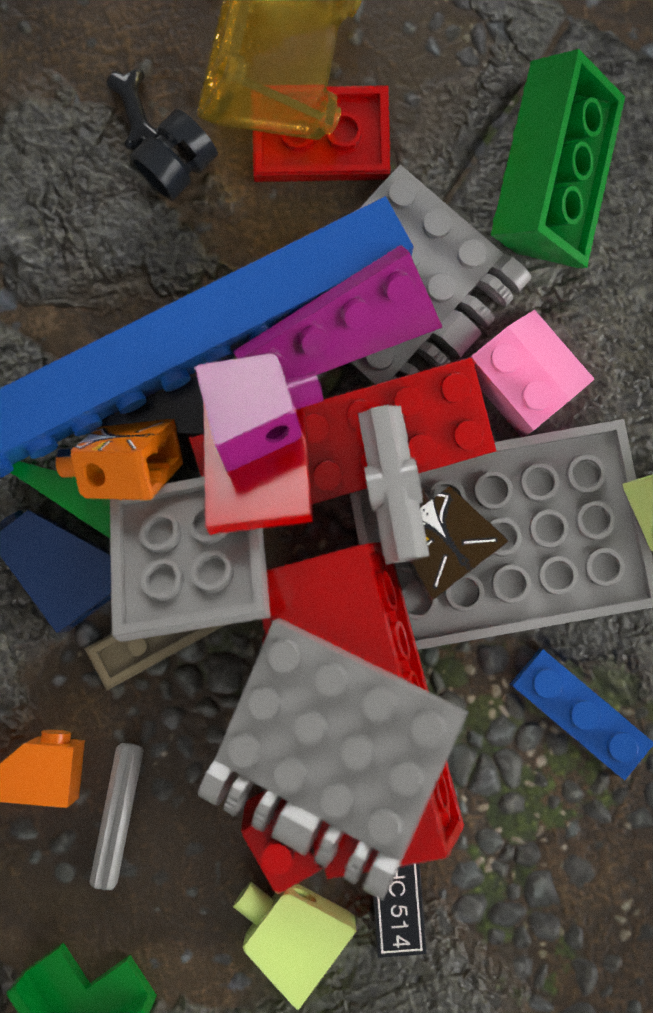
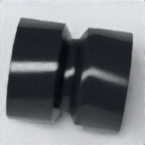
M177 108L157 127L158 138L148 136L129 156L141 175L161 195L170 201H173L191 183L189 175L191 172L200 174L218 156V151L206 132L189 115ZM173 147L180 153V157L171 150Z

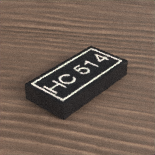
M420 863L399 866L384 899L382 900L373 895L378 958L427 954Z

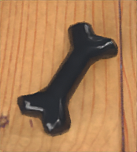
M134 68L127 74L112 71L106 81L108 88L118 93L122 99L131 125L130 134L125 140L124 145L132 151L148 136L158 138L157 129L148 122L139 96V87L145 78V73L137 68Z

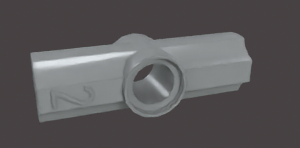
M386 405L370 408L365 412L358 413L368 467H364L372 512L376 511L378 531L386 564L401 563L429 557L419 503H423L420 480L415 458H410L407 442L408 436L401 406Z

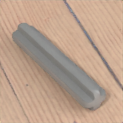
M121 743L116 747L89 881L90 885L96 889L113 890L118 883L143 756V747L136 744Z

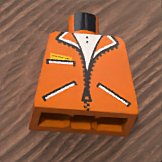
M174 419L99 427L74 448H61L56 455L58 474L62 478L76 477L79 493L84 498L152 500L183 464Z

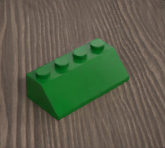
M580 49L532 60L530 63L519 115L513 132L509 158L503 175V184L497 210L493 218L491 236L516 254L575 268H587L625 96Z

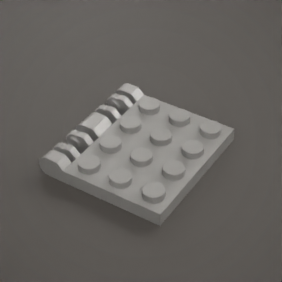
M399 165L360 209L385 196L387 197L414 246L411 257L443 328L347 363L371 385L395 379L397 374L402 377L419 372L416 367L408 363L416 353L432 367L451 363L448 357L435 345L427 342L430 338L451 356L460 359L479 338L481 331L469 318L456 309L459 307L469 317L473 318L475 322L486 328L495 320L489 308L476 297L469 294L476 287H479L501 306H507L514 299L512 292L519 293L531 280L529 271L514 257L501 252L402 165Z
M282 619L273 620L216 758L204 776L198 796L218 806L227 795L236 773L240 774L232 785L224 805V811L235 816L244 807L253 783L267 789V792L253 815L254 819L251 825L261 832L270 823L281 798L287 800L288 802L273 830L272 838L304 856L310 850L322 822L325 821L331 824L315 858V862L323 867H327L329 862L334 859L344 832L360 840L361 842L355 853L348 861L344 876L345 879L354 884L361 876L373 848L380 851L363 889L383 900L413 837L468 711Z

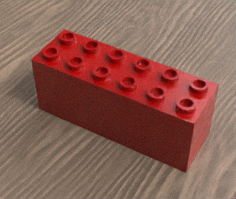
M381 542L362 544L266 570L270 617L262 618L265 631L262 638V646L273 620L282 619L429 692L395 563L386 564ZM447 761L399 866L448 858L464 828ZM325 821L322 822L313 842L315 856L331 824ZM345 832L343 833L334 859L329 862L327 867H324L327 879L345 876L348 861L355 853L361 842L360 840ZM373 848L362 873L371 871L380 851Z

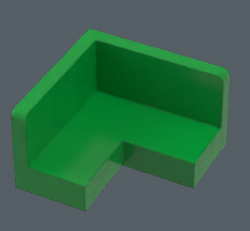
M64 942L26 968L7 991V996L18 1013H150L157 994L131 955L90 983Z

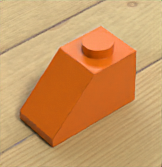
M43 730L41 731V737L38 736L24 743L0 763V802L68 808L79 799L85 740L71 739V732Z

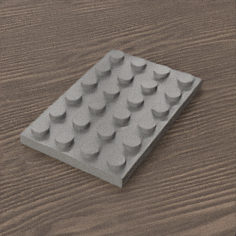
M624 419L495 442L496 452L418 474L420 486L431 500L447 487L452 488L509 541L434 600L426 597L407 561L395 563L418 650L653 608L652 552L623 488L624 483L636 480ZM368 488L350 493L358 545L380 542L376 511L372 512Z

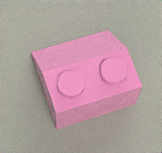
M535 310L507 326L471 356L473 357L481 391L520 437L529 435L595 380Z

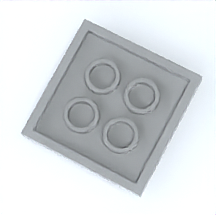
M205 477L167 483L152 500L110 499L112 636L115 639L123 642L270 617L263 528L210 535L205 527Z

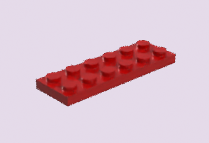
M473 357L328 397L322 402L304 407L311 504L368 488L364 467H368L358 413L365 412L370 408L386 405L401 406L408 436L407 442L410 458H415L418 474L496 452ZM203 433L189 438L201 477H205Z

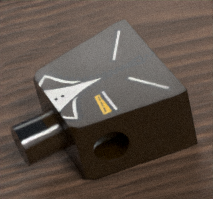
M447 487L432 500L421 488L423 503H419L429 557L407 561L424 594L431 600L437 598L509 542L501 532L450 487Z

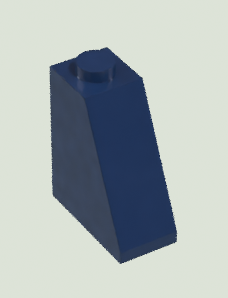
M22 510L16 511L0 522L1 558L56 633L69 632L112 600L110 551L50 518L29 510L25 513Z

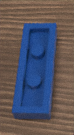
M539 648L510 683L513 688L624 781L653 746V741L544 649Z

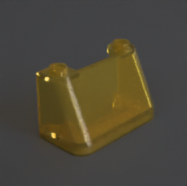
M222 0L199 99L197 117L218 126L320 140L325 134H332L341 115V107L337 106V95L327 90L338 29L347 16L350 18L354 17L362 0Z

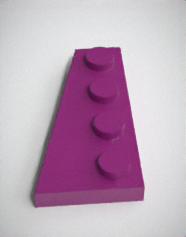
M400 245L240 346L233 353L237 359L269 353L278 355L285 380L314 371L316 375L443 327L410 252Z

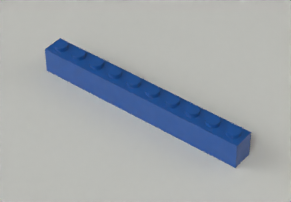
M385 196L0 388V478L13 471V464L29 456L31 459H36L53 452L58 447V441L72 434L83 436L95 431L103 424L102 419L118 411L121 414H126L137 410L147 402V396L161 389L169 392L184 386L191 380L190 375L196 372L195 366L232 360L235 357L234 350L398 246L402 245L412 256L414 246L387 197Z

